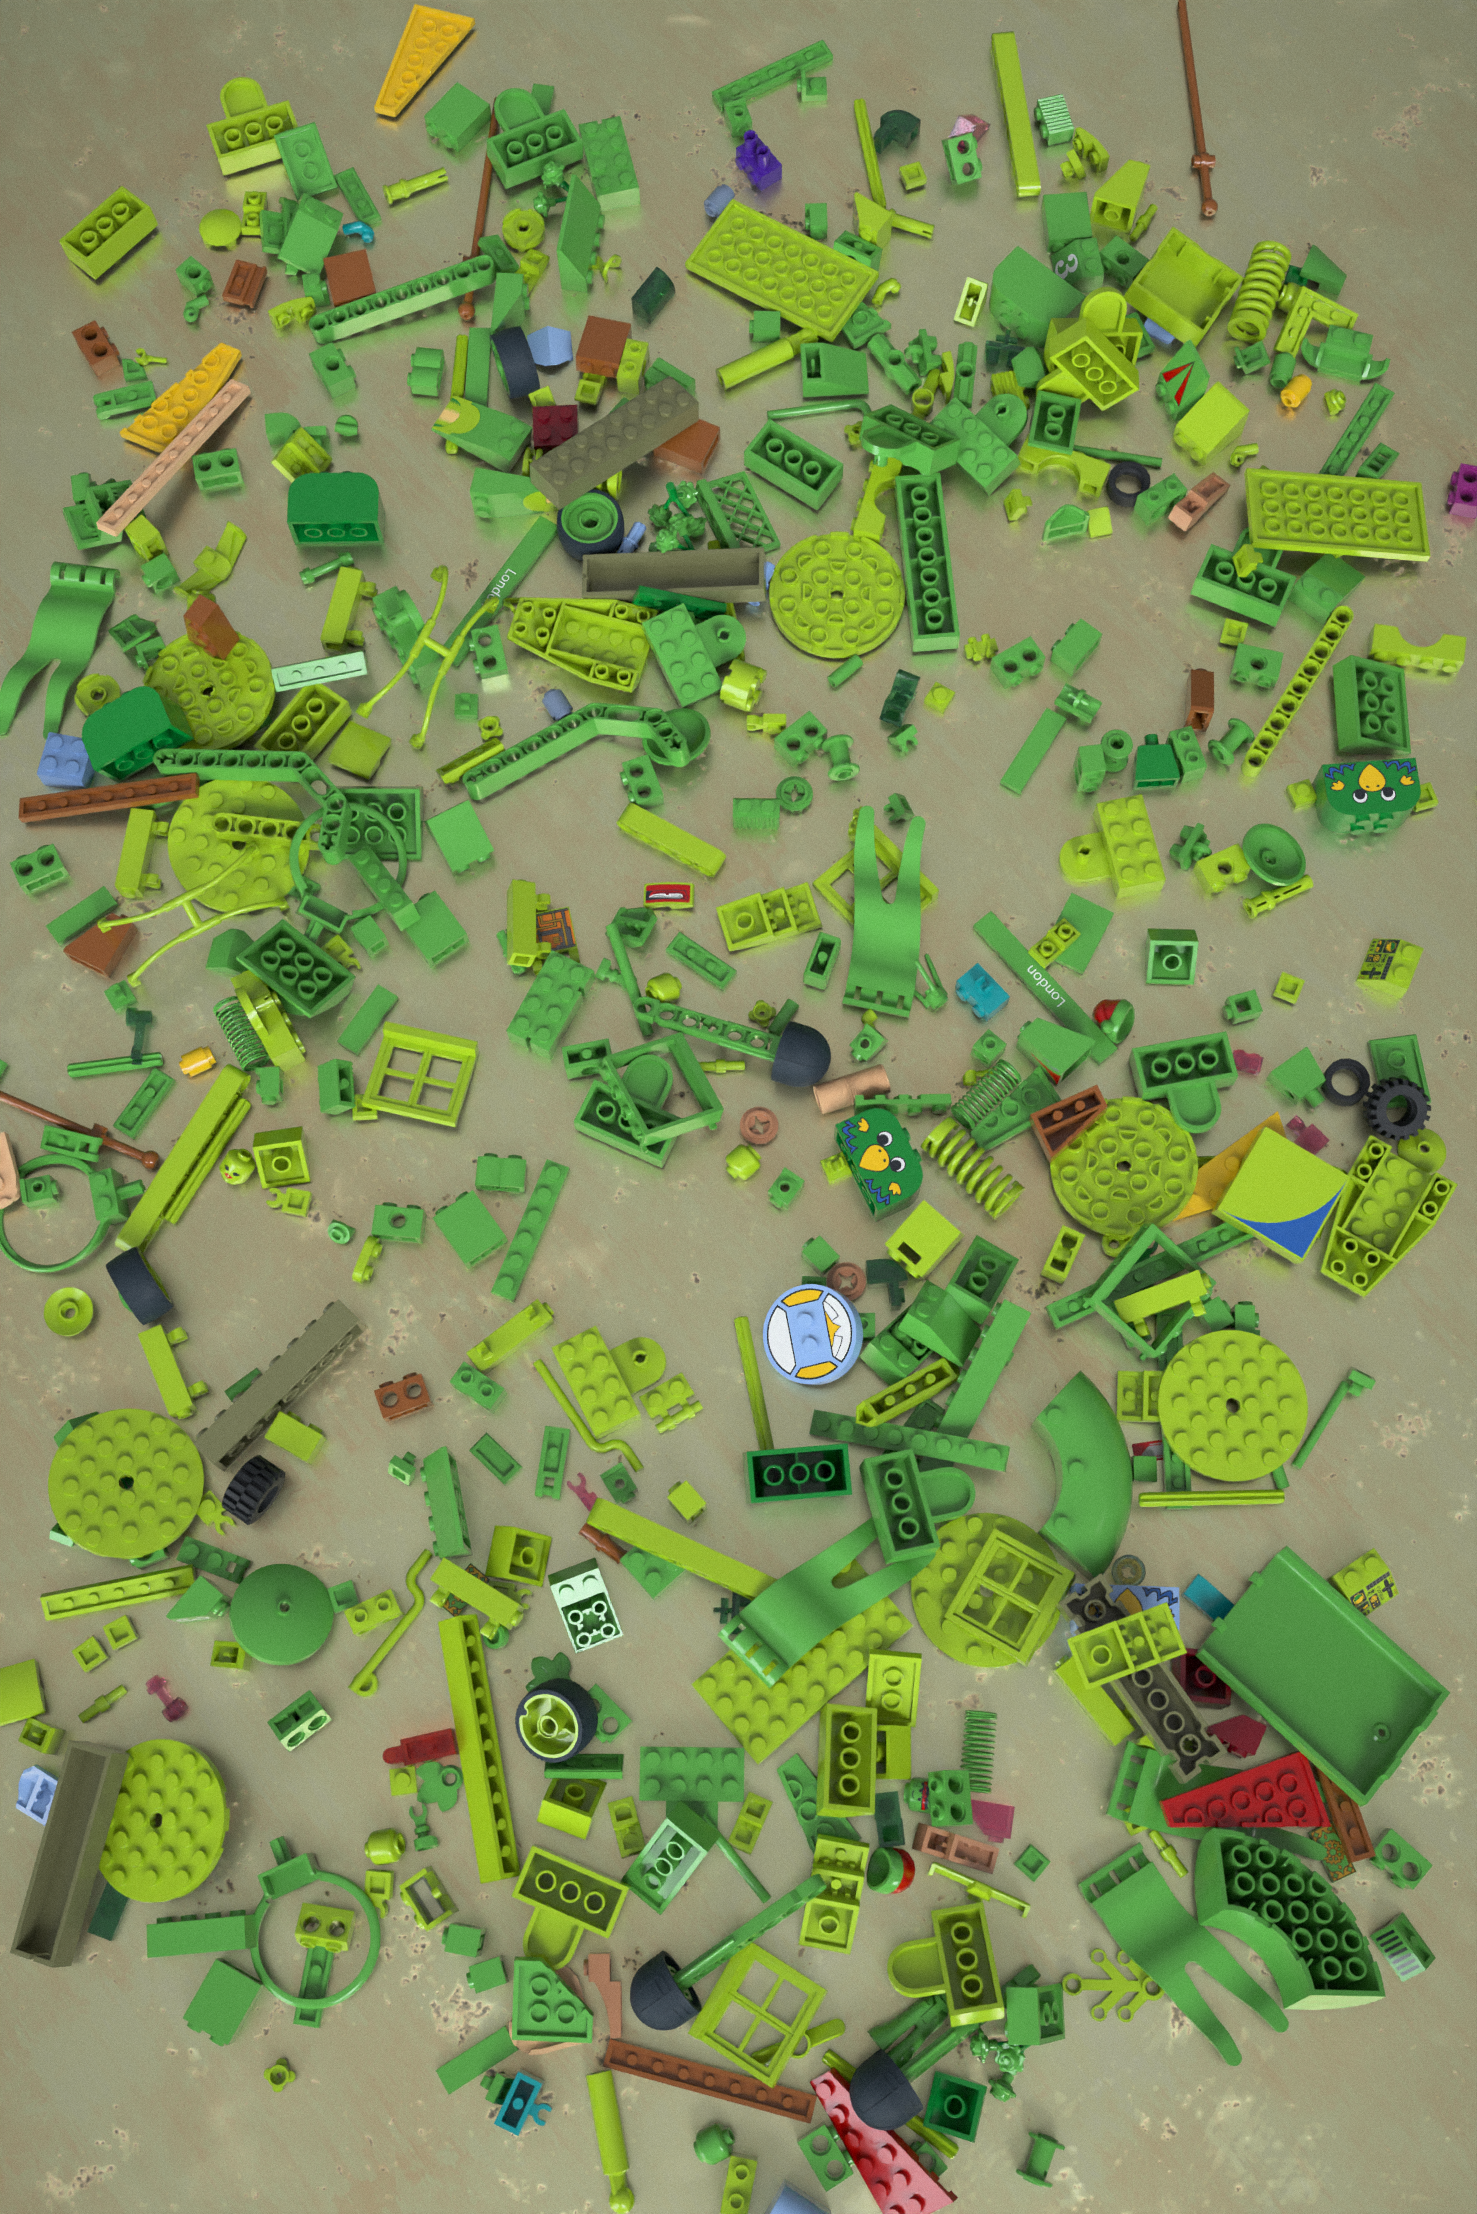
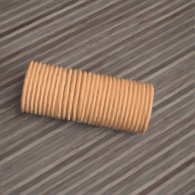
M877 1064L852 1074L825 1081V1083H818V1085L813 1086L818 1107L821 1113L824 1114L848 1105L851 1106V1104L854 1105L855 1095H864V1100L872 1099V1097L874 1098L875 1095L890 1093L891 1087L884 1066Z

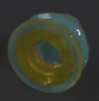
M1134 1555L1119 1557L1113 1563L1111 1569L1112 1577L1118 1585L1138 1586L1146 1575L1143 1562ZM1130 1567V1573L1133 1577L1125 1578L1122 1569Z

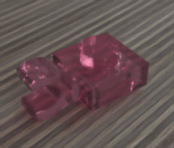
M1297 1115L1286 1124L1298 1136L1294 1143L1313 1155H1316L1330 1141L1313 1123L1307 1128L1303 1120Z
M579 1472L577 1475L581 1479L580 1485L573 1486L570 1481H567V1485L571 1491L576 1493L590 1512L598 1497L593 1491L590 1494L585 1489L586 1478Z

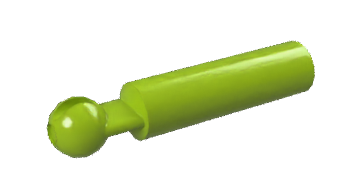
M803 328L798 333L787 338L783 337L715 370L717 379L721 387L726 390L792 359L800 353V344L818 343L819 336L810 328Z
M612 2069L587 2074L586 2081L603 2174L609 2176L611 2186L609 2205L615 2213L625 2214L633 2208L635 2195L627 2183L626 2171L630 2168Z

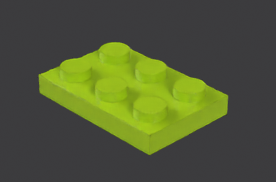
M870 1649L865 1707L877 1709V1724L916 1727L922 1653Z

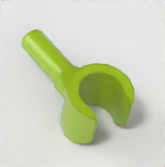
M143 348L136 349V353L140 357L134 358L141 366H146L149 362L167 363V358L148 355Z
M869 1009L862 1015L861 1022L864 1025L868 1023L874 1026L873 1022L878 1017L873 1010Z
M970 1069L966 1071L963 1075V1085L973 1086L977 1084V1078L985 1076L990 1069L982 1071Z

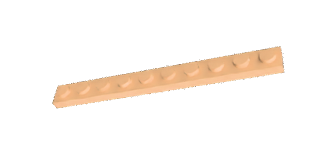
M231 379L96 522L98 529L117 537L251 393L249 386Z

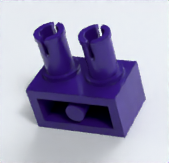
M748 130L744 134V143L736 148L735 163L741 171L743 170L747 174L750 183L756 185L760 191H763L782 179V164L772 154L770 148L768 149V146L761 141L758 134H755L756 132L753 130Z

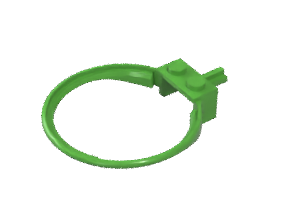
M348 802L352 811L364 813L376 819L392 836L399 854V870L396 882L402 887L407 870V855L398 830L387 817L377 810L363 804ZM323 808L309 815L299 826L293 837L289 853L291 876L301 896V902L295 913L310 921L304 936L314 944L323 928L335 934H340L346 921L360 919L368 915L371 916L384 909L378 902L368 908L352 910V915H348V913L304 891L308 887L303 880L299 868V848L306 831L314 822L323 817Z
M47 1154L31 1159L18 1167L20 1179L32 1170L48 1164H66L85 1172L89 1177L96 1220H100V1224L90 1242L77 1255L61 1263L41 1265L25 1260L10 1246L4 1231V1209H0V1249L13 1263L29 1271L47 1273L68 1268L83 1260L97 1249L105 1238L110 1225L119 1224L129 1219L130 1211L127 1198L145 1193L144 1190L146 1189L142 1180L139 1179L124 1184L123 1174L116 1170L108 1168L97 1171L86 1162L64 1154Z
M281 1836L269 1842L278 1866L257 1875L264 1895L254 1912L256 1915L257 1947L250 1948L252 1962L263 1985L279 2000L303 2009L331 2007L355 1994L372 1973L379 1955L381 1942L378 1915L368 1895L355 1882L343 1875L319 1869L313 1853H305L292 1859L285 1838ZM320 1879V1881L330 1882L344 1888L359 1901L369 1922L370 1948L366 1962L359 1975L345 1989L321 1999L298 1998L281 1990L267 1975L259 1955V1931L263 1917L271 1905L268 1902L271 1898L275 1900Z

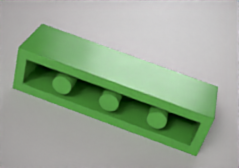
M368 845L348 857L358 876L400 931L421 919L413 902Z
M246 1910L229 1911L228 1917H221V1912L205 1913V1919H197V1914L181 1916V1921L173 1922V1916L156 1918V1924L147 1925V1958L257 1947L256 1915H246Z

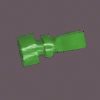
M603 958L595 977L602 981L607 977L610 982L614 983L615 981L627 992L622 974L617 969H610L611 960Z
M423 1803V1814L419 1817L415 1816L413 1806L409 1809V1815L414 1820L416 1826L414 1829L415 1835H418V1838L414 1840L416 1852L439 1846L438 1838L428 1835V1832H430V1827L427 1826L426 1822L428 1808Z

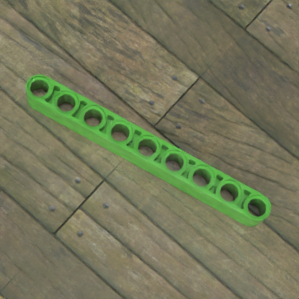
M480 255L317 314L310 319L309 327L316 342L327 344L490 285L496 281L497 271L493 259L489 255Z

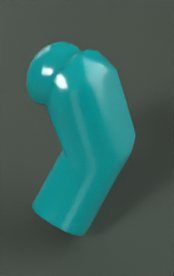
M355 221L343 224L342 226L345 235L358 233L362 236L361 238L365 243L373 241L375 235L373 229L362 221Z

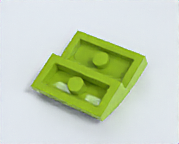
M300 427L286 441L271 463L292 483L301 475L325 471L333 459Z
M350 721L336 742L328 758V763L369 780L380 766L381 757L390 747L391 738Z
M1117 1371L1116 1417L1118 1421L1160 1422L1157 1415L1156 1401L1161 1376L1164 1371Z
M35 1658L0 1668V1726L46 1713L44 1690L40 1686L38 1662Z

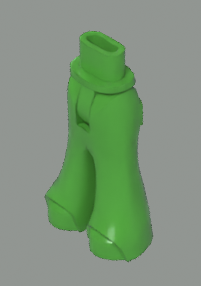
M945 1993L922 1997L900 2015L867 2031L877 2046L885 2051L902 2034L915 2025L913 2031L905 2039L887 2052L899 2069L912 2059L920 2046L947 2019L949 2012Z

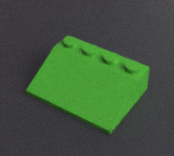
M573 174L571 176L556 250L561 289L587 293L589 284L593 283L594 271L592 270V265L596 266L597 252L595 251L596 247H600L601 233L599 231L600 228H604L605 215L601 214V205L577 175Z
M1350 655L1334 664L1332 667L1339 750L1356 755H1409L1411 753L1404 669Z
M336 786L345 796L347 802L369 806L382 813L392 822L403 840L407 859H422L423 786ZM352 811L344 859H349L348 857L367 845L378 859H399L396 843L388 830L371 816Z
M284 919L279 921L236 957L238 962L309 1018L337 1005L350 993L356 978L355 975Z
M444 1446L424 1458V1466L420 1467L422 1481L427 1482L428 1491L424 1492L426 1506H431L432 1516L428 1517L431 1532L435 1531L437 1540L433 1541L434 1554L439 1556L441 1561L443 1558L454 1560L473 1556L456 1458L448 1447Z

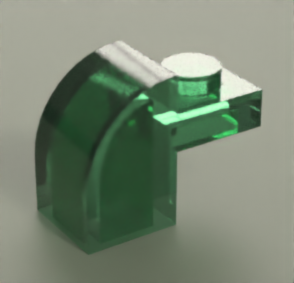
M891 110L880 117V128L877 129L873 137L875 140V151L882 154L893 140L908 148L920 134L921 120L904 110Z
M902 669L898 670L891 692L884 702L880 720L901 728L915 700L916 690L921 677Z
M890 1259L866 1260L865 1271L868 1289L887 1287L890 1311L900 1310L901 1303H905L904 1288H899V1286H905L908 1282L905 1270L897 1262Z
M898 1791L876 1793L874 1823L878 1848L905 1845Z

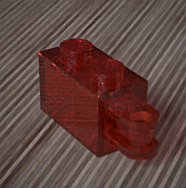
M448 1728L401 1739L400 1746L388 1748L383 1752V1760L387 1764L404 1762V1766L410 1767L459 1755L455 1729Z

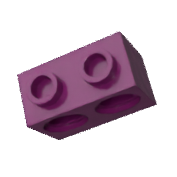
M1461 463L1457 472L1453 471L1450 480L1453 490L1449 492L1447 504L1450 505L1449 514L1476 519L1477 466Z

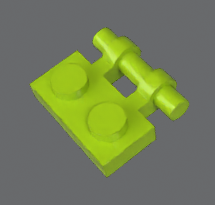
M682 1372L639 1397L651 1420L661 1415L663 1421L655 1425L660 1434L667 1429L671 1431L676 1428V1424L686 1418L691 1419L695 1417V1413L703 1409L699 1400L691 1405L688 1403L687 1399L695 1394ZM680 1404L682 1410L670 1416L667 1411Z

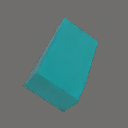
M1200 1574L1193 1578L1181 1594V1596L1213 1621L1218 1616L1223 1620L1234 1606L1229 1599Z

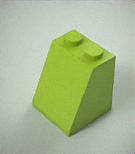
M1129 159L1094 194L1090 212L1091 224L1130 235L1144 195L1151 165Z
M1217 381L1177 423L1173 438L1179 446L1184 447L1195 461H1199L1205 466L1242 435L1250 410Z

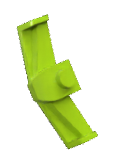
M228 521L216 549L214 550L206 545L193 561L195 567L199 570L179 586L174 587V592L186 599L187 595L192 593V589L211 590L221 581L226 580L232 572L233 565L247 537L242 529Z
M931 1862L927 1875L932 1876L936 1872L965 1885L963 1891L968 1893V1899L980 1903L983 1900L990 1902L992 1897L1021 1910L1020 1916L1023 1918L1027 1917L1031 1908L1029 1903L940 1863Z

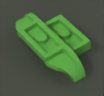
M280 197L279 204H282L281 213L261 210L259 218L262 252L279 255L298 202L286 197ZM286 263L285 274L296 276L299 269Z
M1330 325L1325 343L1321 342L1320 346L1317 347L1311 345L1308 339L1304 338L1301 347L1304 358L1310 365L1317 368V372L1357 382L1382 375L1387 371L1390 363L1388 358L1383 361L1372 360L1373 355L1369 354L1373 335Z

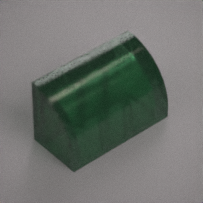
M656 267L631 298L633 314L650 324L675 294L673 282L660 268Z

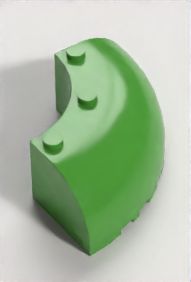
M1079 1371L1037 1416L1031 1428L1038 1434L1051 1454L1056 1478L1054 1504L1038 1534L1083 1576L1091 1581L1099 1574L1103 1575L1117 1554L1126 1533L1133 1497V1474L1125 1435L1114 1411L1097 1386L1082 1371Z
M1213 1828L1206 1833L1199 1846L1195 1865V1897L1199 1925L1224 1930L1248 1944L1262 1958L1271 1971L1278 1985L1284 2009H1338L1364 2005L1386 1997L1382 1976L1377 1961L1374 1962L1368 1948L1370 1943L1367 1937H1363L1355 1923L1357 1919L1345 1902L1342 1903L1331 1890L1333 1887L1316 1871L1312 1872L1301 1863V1859L1285 1849L1280 1850L1262 1838L1256 1839L1246 1836L1242 1832Z

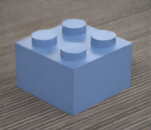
M49 732L37 771V775L42 783L46 786L69 790L90 788L95 770L92 767L82 738Z

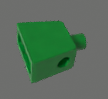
M1157 734L1146 735L1144 737L1145 745L1138 746L1135 753L1132 789L1176 787L1180 774L1171 745L1159 744Z

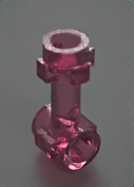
M155 1675L145 1684L148 1688L147 1692L150 1695L155 1693L166 1706L162 1710V1714L169 1722L179 1720L185 1714L184 1711L188 1709L187 1704L180 1697L174 1700L164 1688L165 1679Z

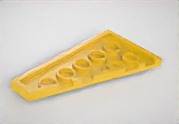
M414 4L375 103V112L396 117L474 27L475 18Z
M220 343L202 359V363L194 370L190 369L182 381L174 383L151 404L149 410L143 415L139 414L134 419L135 422L128 428L124 427L119 432L121 437L162 453L224 387L242 356L241 351Z
M1278 1111L1198 1169L1193 1195L1184 1210L1173 1221L1215 1207L1226 1186L1237 1174L1242 1159L1259 1130L1266 1126L1287 1139Z

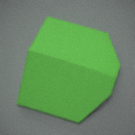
M1026 347L1011 360L1018 386L1036 389L1038 382L1051 373L1045 365L1042 354L1035 347Z
M1063 505L1045 522L1042 540L1047 541L1086 532L1090 518L1089 513L1074 505Z
M133 614L109 629L108 632L123 653L151 636L158 628L153 622Z
M621 907L611 924L617 923L624 945L629 948H635L645 943L658 918L652 909L644 907L626 909Z
M239 929L225 931L213 938L205 968L234 975L247 971L248 969L238 962L236 957L253 944L254 941L245 931Z

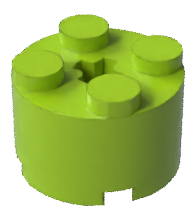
M734 659L729 667L733 671L729 676H725L720 692L721 703L751 712L754 703L758 704L761 699L762 691L759 689L761 683L763 684L766 679L767 670L742 660Z

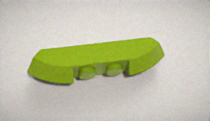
M943 1357L867 1398L856 1406V1423L867 1427H874L893 1419L955 1383L960 1376L959 1367Z

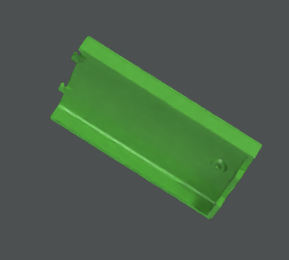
M1285 1546L1271 1559L1260 1574L1257 1571L1252 1573L1248 1580L1253 1583L1223 1620L1218 1616L1211 1625L1215 1627V1630L1197 1650L1195 1656L1361 1807L1368 1804L1385 1780L1390 1779L1402 1763L1401 1758L1418 1735L1425 1731L1437 1716V1710L1450 1692L1288 1546ZM1379 1729L1384 1731V1736L1379 1735Z

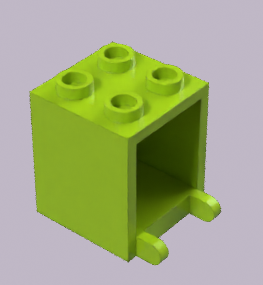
M923 1200L885 1243L889 1248L886 1252L899 1263L903 1260L907 1264L905 1269L915 1278L919 1279L921 1276L927 1279L965 1235ZM903 1242L922 1257L917 1264L898 1249Z

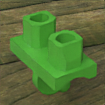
M919 329V335L908 343L909 347L904 350V355L906 359L912 360L913 363L917 364L919 376H926L929 370L939 369L942 359L941 355L931 353V351L934 352L937 348L936 336H928L926 329Z
M1066 683L1054 704L1059 706L1060 709L1079 717L1080 720L1091 723L1102 702L1086 694V690H1078Z
M1197 823L1195 827L1184 825L1180 838L1186 842L1185 845L1182 846L1175 843L1169 850L1170 857L1180 863L1181 869L1188 871L1193 860L1199 861L1202 857L1206 858L1212 854V850L1208 847L1210 841L1206 839L1207 835L1203 831V824Z

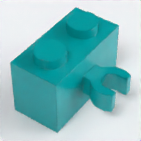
M979 963L975 964L956 981L955 989L958 997L963 1001L967 1000L972 1006V1011L979 1018L983 1017L987 1022L1009 1002L1010 996Z
M520 2069L494 2124L517 2136L522 2132L529 2115L533 2116L536 2124L544 2126L546 2121L539 2117V2111L545 2109L551 2112L552 2106L548 2103L537 2104L535 2101L545 2080Z

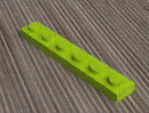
M193 1564L43 1593L40 1600L45 1620L49 1621L185 1594L196 1581Z

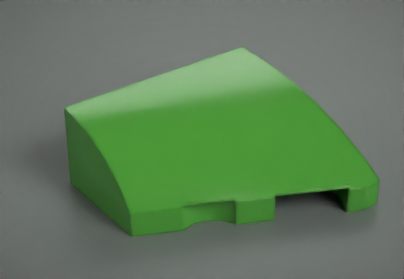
M1312 245L1299 275L1320 283L1318 289L1338 296L1347 277L1315 245Z

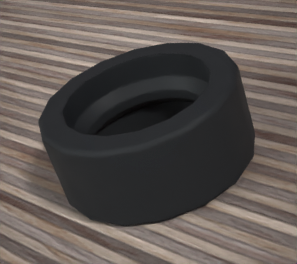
M1127 461L1117 464L1110 471L1106 484L1110 500L1123 507H1134L1137 496L1149 489L1151 484L1150 475L1147 469L1139 463ZM1122 475H1130L1140 481L1141 489L1136 493H1125L1116 487L1115 481Z
M1350 1058L1339 1059L1333 1062L1323 1074L1326 1081L1321 1086L1325 1097L1333 1104L1352 1106L1358 1103L1369 1090L1370 1075L1365 1066L1359 1061ZM1346 1069L1357 1076L1360 1086L1355 1094L1346 1096L1334 1089L1332 1077L1336 1071Z

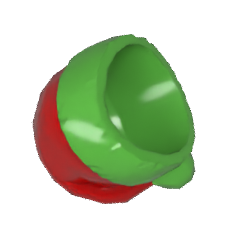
M1105 999L1094 1007L1092 1016L1099 1023L1102 1032L1106 1033V1036L1112 1042L1118 1044L1123 1042L1131 1032L1134 1025L1135 1011L1133 1005L1126 999Z
M883 1841L870 1858L867 1870V1885L873 1891L881 1894L901 1893L909 1888L914 1881V1861L906 1850L893 1848L888 1841Z

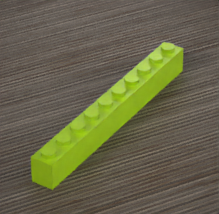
M477 1614L455 1616L439 1621L438 1626L480 1883L483 1884L520 1876V1868Z

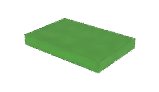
M315 122L274 135L297 201L300 200L303 193L312 197L338 188Z
M1071 893L1056 924L1065 918L1081 935L1054 961L1083 975L1114 913Z
M1416 1034L1375 1039L1367 1042L1377 1085H1380L1379 1080L1381 1079L1389 1080V1077L1403 1078L1422 1087L1425 1090L1423 1094L1427 1095L1430 1099L1426 1104L1429 1105L1431 1103ZM1398 1095L1392 1098L1386 1110L1407 1108L1404 1096Z

